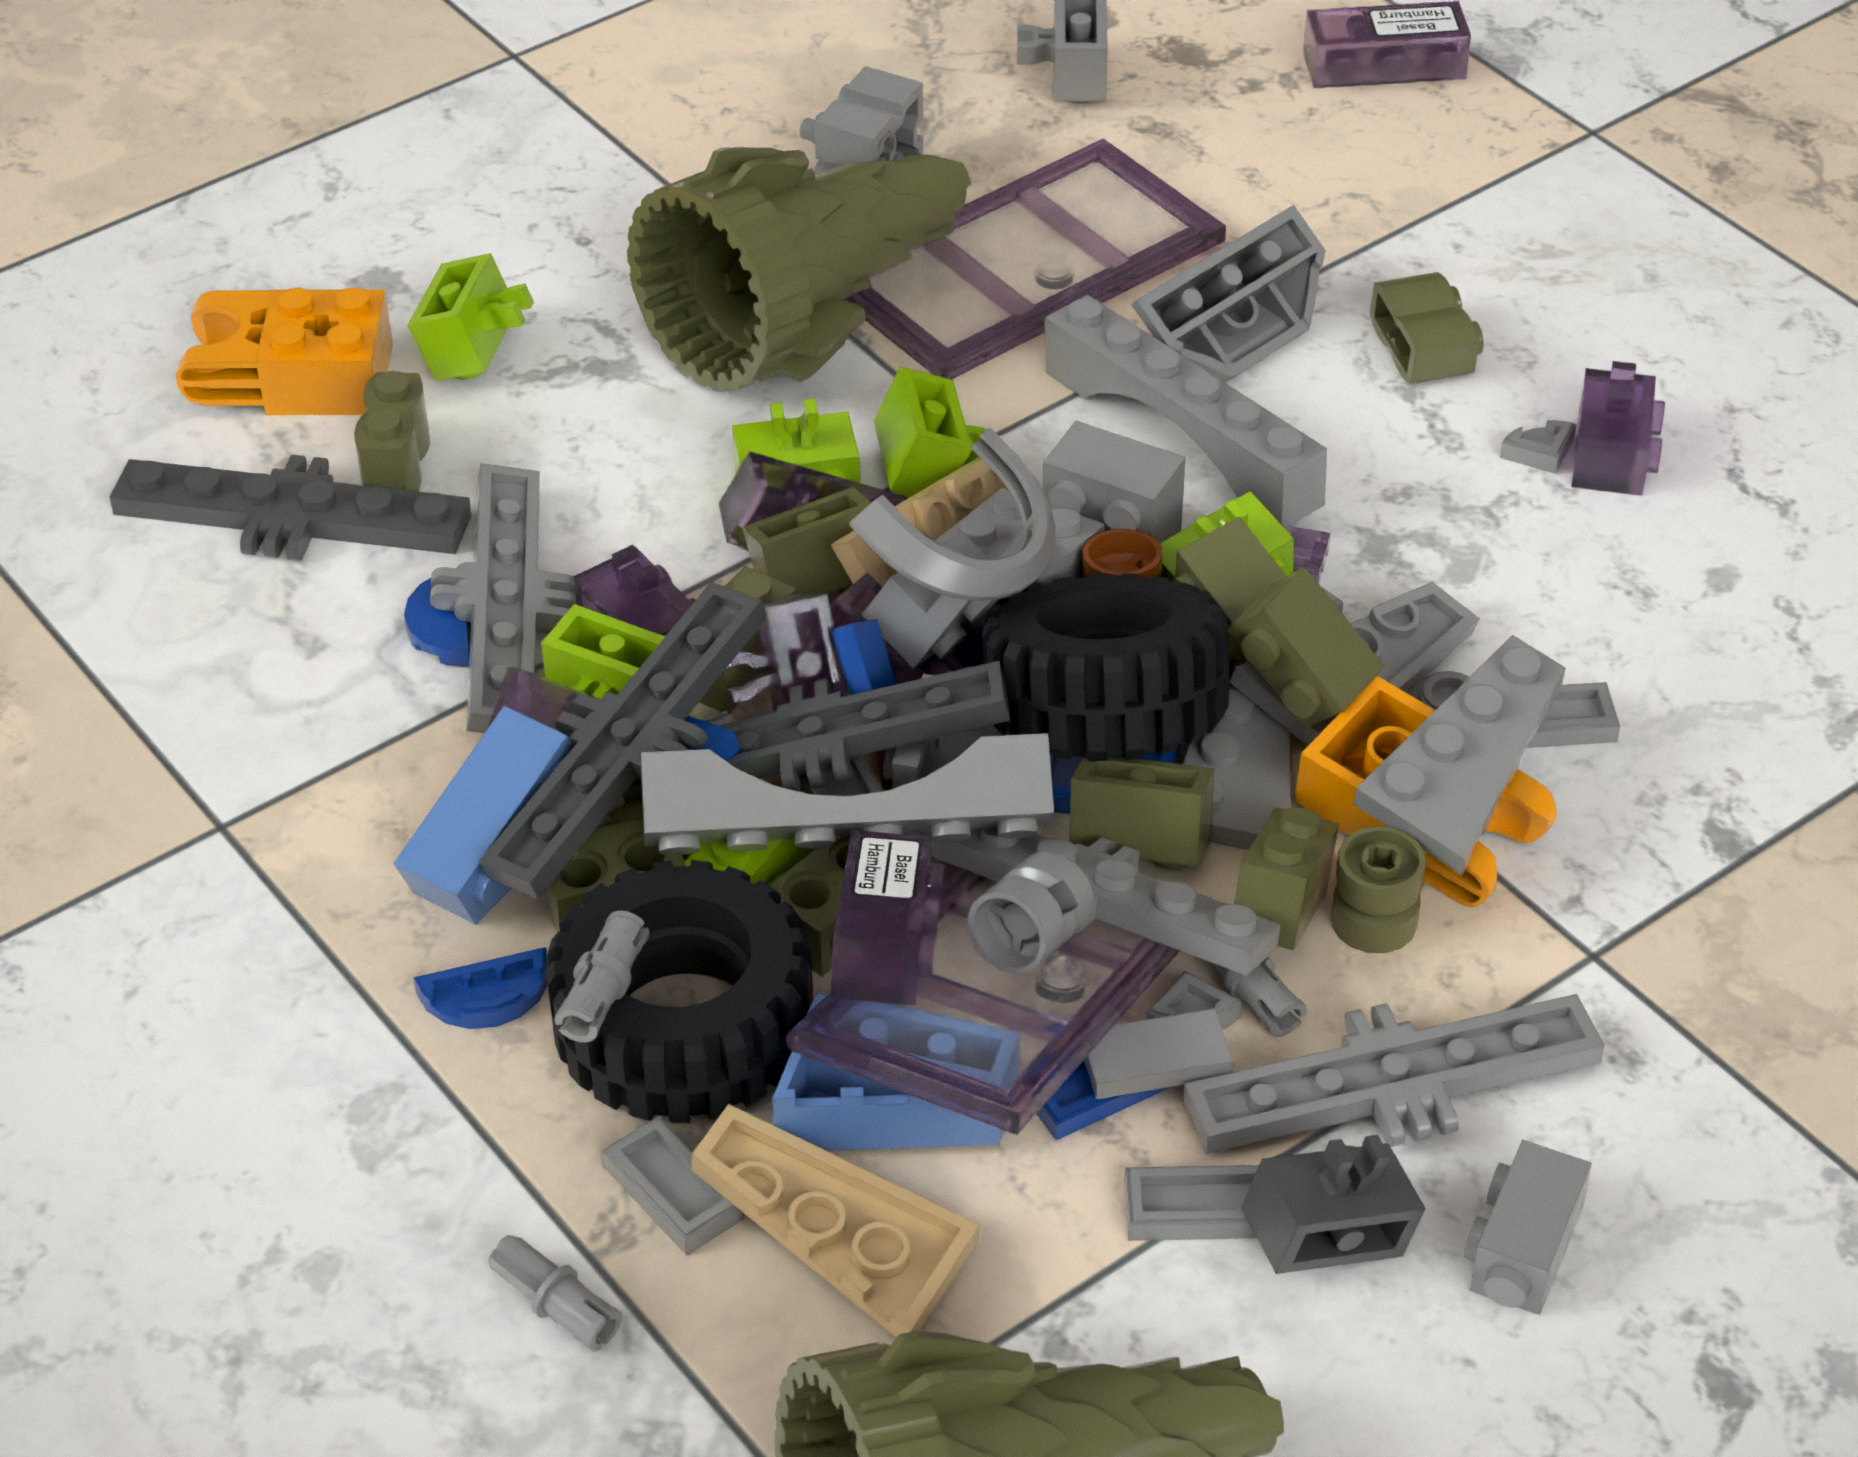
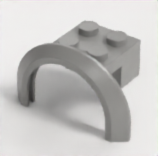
M991 428L982 432L980 435L982 439L974 443L971 449L995 472L1010 491L1020 511L1024 529L1000 559L989 560L962 531L940 545L935 543L916 529L884 495L876 498L848 524L877 555L897 571L886 582L862 613V616L867 621L878 620L882 637L913 669L934 654L941 661L947 658L966 640L969 635L967 631L970 630L975 636L980 635L985 626L984 622L998 601L1021 592L1035 582L1047 567L1054 550V517L1043 488L1029 467Z

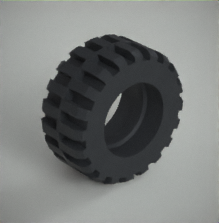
M1105 573L1088 574L1087 577L1075 579L1071 576L1054 579L1053 583L1045 585L1037 583L1024 589L1021 594L1017 593L1004 598L1000 605L996 604L984 622L985 626L982 629L984 664L1000 661L1010 714V721L993 725L1002 735L1048 733L1049 750L1056 758L1071 760L1075 756L1088 757L1089 761H1107V758L1124 757L1125 760L1143 758L1144 754L1158 752L1159 754L1176 750L1179 744L1185 743L1190 745L1200 740L1205 732L1211 733L1229 707L1228 621L1226 615L1213 597L1206 592L1200 593L1197 587L1185 582L1175 584L1170 578L1159 576L1144 578L1140 577V574L1122 573L1121 576H1105Z
M672 860L653 863L652 870L641 873L632 868L617 874L614 878L615 883L609 887L600 883L582 898L583 908L574 905L560 922V932L551 939L547 953L548 968L546 970L555 1045L560 1060L568 1065L569 1075L576 1083L587 1091L593 1089L595 1099L615 1110L622 1104L628 1107L629 1115L651 1121L654 1115L669 1116L670 1123H691L690 1116L708 1114L710 1120L716 1119L728 1104L734 1106L742 1102L747 1108L767 1095V1085L769 1083L777 1087L813 1002L812 960L808 934L802 930V920L794 908L786 901L781 902V894L761 880L755 885L750 883V875L744 871L727 866L725 872L715 870L711 862L691 860L690 866H673ZM628 911L645 922L641 928L649 929V938L631 966V984L623 997L615 1000L611 1005L600 1028V1032L593 1041L586 1043L571 1040L559 1031L561 1025H555L554 1019L556 1012L574 985V968L579 958L594 947L607 917L612 912ZM676 974H702L718 978L732 985L729 990L716 998L684 1007L651 1005L630 996L638 988L653 980Z

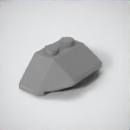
M1292 205L1146 293L1131 305L1153 337L1215 377L1228 382L1309 330L1318 290L1319 269L1323 266L1326 250L1296 207Z

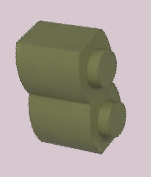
M1433 272L1374 282L1370 317L1377 335L1383 344L1390 348L1395 365L1406 382L1413 384L1474 373L1477 355L1482 353L1484 346L1482 330L1476 321H1471L1468 314L1462 309V301L1458 289L1455 286H1450L1441 273Z
M400 371L377 372L371 377L365 387L364 403L366 412L359 418L354 431L362 485L418 492L422 481L420 461L425 457L430 446V433L422 379L418 373H403Z

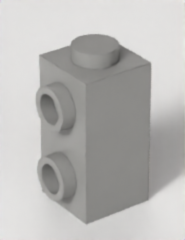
M1522 1139L1512 1165L1498 1164L1486 1200V1204L1492 1205L1494 1208L1489 1219L1480 1216L1475 1218L1464 1250V1258L1475 1261L1470 1291L1489 1297L1494 1302L1506 1307H1518L1538 1315L1541 1314L1582 1211L1592 1162Z

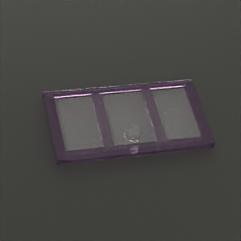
M1100 139L965 204L959 212L955 213L957 221L953 223L955 228L953 233L910 251L912 259L870 278L871 287L844 300L863 307L866 321L931 374L952 380L1045 333V317L1071 304L1073 301L1089 295L1098 302L1104 303L1224 242L1226 225L1107 140Z
M959 868L787 1033L786 1044L795 1053L1018 1135L1180 951L1094 919L1079 933L1074 934L1060 945L1053 954L1031 972L1011 974L1000 971L984 960L974 947L968 932V913L973 902L995 885L997 881Z

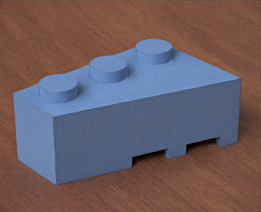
M503 706L393 863L414 894L477 925L512 889L487 878L479 860L572 750V745L567 735Z
M816 993L772 1098L774 1126L826 1151L1000 1145L1018 1095L1019 1038Z

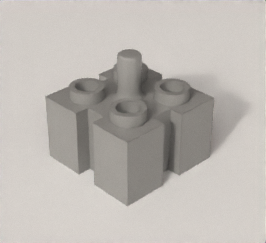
M865 66L849 84H845L842 87L837 100H834L824 112H820L815 120L805 118L801 123L800 136L802 139L812 141L815 144L816 159H819L814 169V175L847 163L871 162L884 156L887 161L895 162L913 154H923V136L917 134V125L923 119V82Z

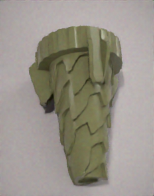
M725 147L713 151L705 171L673 182L647 194L641 200V206L637 207L633 213V223L629 227L627 237L629 241L627 262L630 266L629 276L632 289L647 328L653 338L660 344L663 353L676 364L677 368L684 375L692 377L695 383L703 387L710 386L714 391L739 390L754 382H762L780 373L798 382L809 379L845 344L851 332L861 326L866 320L863 307L844 299L871 287L870 278L912 259L910 251L943 238L955 231L953 224L957 221L955 213L959 212L964 206L966 189L971 185L970 177L964 164L934 155L917 153L895 162L887 161L884 156L871 162L847 163L814 175L813 168L807 169L809 160L805 153L800 150L781 151L774 148Z
M913 1331L899 1334L891 1345L876 1342L798 1358L797 1362H792L787 1368V1376L782 1379L779 1388L780 1398L777 1401L775 1414L777 1422L775 1430L776 1457H1258L1272 1452L1277 1437L1284 1434V1421L1281 1402L1267 1395L1262 1382L1252 1370L1241 1367L1239 1356L1186 1367H1180L1179 1357H1170L1126 1367L1101 1363L1057 1368V1365L1051 1362H1033L1028 1353L1007 1350L989 1343L946 1333Z

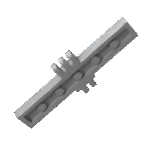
M481 463L477 481L474 562L461 563L457 569L439 567L431 575V605L438 610L453 611L459 620L471 622L466 731L485 733L503 706L533 719L536 630L551 632L574 604L577 605L578 582L575 577L567 574L537 571L540 471Z
M997 828L970 830V838L950 842L930 840V832L903 833V839L917 840L922 843L921 853L997 882L1033 853L1049 851L1065 856L1075 863L1088 878L1094 894V910L1088 923L1075 934L1079 933L1094 919L1245 976L1252 972L1278 946L1281 924L1258 916L1252 909L1246 906L1225 904L1198 894L1192 887L1186 884L1166 882L1141 873L1138 867L1140 856L1138 850L1123 846L1116 852V842L1104 837L1099 838L1091 846L1087 847L1079 843L1074 845L1064 839L1047 838L1039 834L1024 838H1000L997 836Z
M1577 994L1420 1030H1415L1410 1021L1397 1023L1390 1007L1385 1003L1371 1007V1019L1374 1029H1371L1361 1009L1345 1013L1348 1035L1342 1036L1341 1048L1184 1083L1183 1102L1206 1154L1369 1116L1374 1117L1385 1142L1389 1143L1390 1147L1405 1144V1131L1401 1121H1405L1415 1141L1432 1137L1429 1114H1431L1442 1135L1457 1132L1459 1128L1458 1118L1449 1098L1601 1063L1605 1044Z

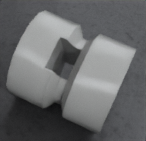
M1049 851L1033 853L973 902L968 913V932L974 947L984 960L995 968L1011 974L1029 973L1088 923L1094 910V894L1088 878L1075 863L1065 856Z

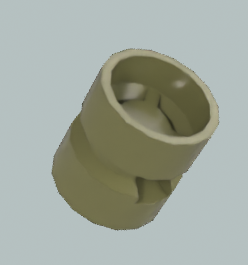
M1370 826L1353 832L1343 840L1338 850L1336 867L1337 885L1334 889L1331 912L1332 927L1339 939L1354 949L1367 953H1388L1401 949L1414 937L1418 928L1421 906L1420 891L1424 884L1426 859L1425 852L1418 841L1406 832L1391 827Z

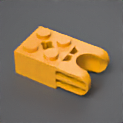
M290 288L287 290H214L203 293L195 301L191 313L193 330L203 345L194 346L185 352L178 365L176 382L181 393L190 402L198 405L264 406L265 415H363L366 412L364 403L365 387L371 377L377 372H388L393 345L385 289L306 290L304 288Z
M1376 675L1343 712L1339 713L1301 753L1294 802L1317 813L1323 820L1338 823L1339 830L1347 835L1370 826L1387 827L1354 805L1356 788L1435 710ZM1517 770L1509 787L1506 786L1495 807L1494 815L1485 832L1498 833L1519 843L1527 844L1541 838L1553 826L1556 820L1557 809L1552 794L1537 780ZM1477 841L1473 849L1471 860L1463 875H1460L1425 852L1426 869L1424 882L1454 901L1473 907L1485 902L1495 891L1497 882L1496 859L1492 852L1479 841Z

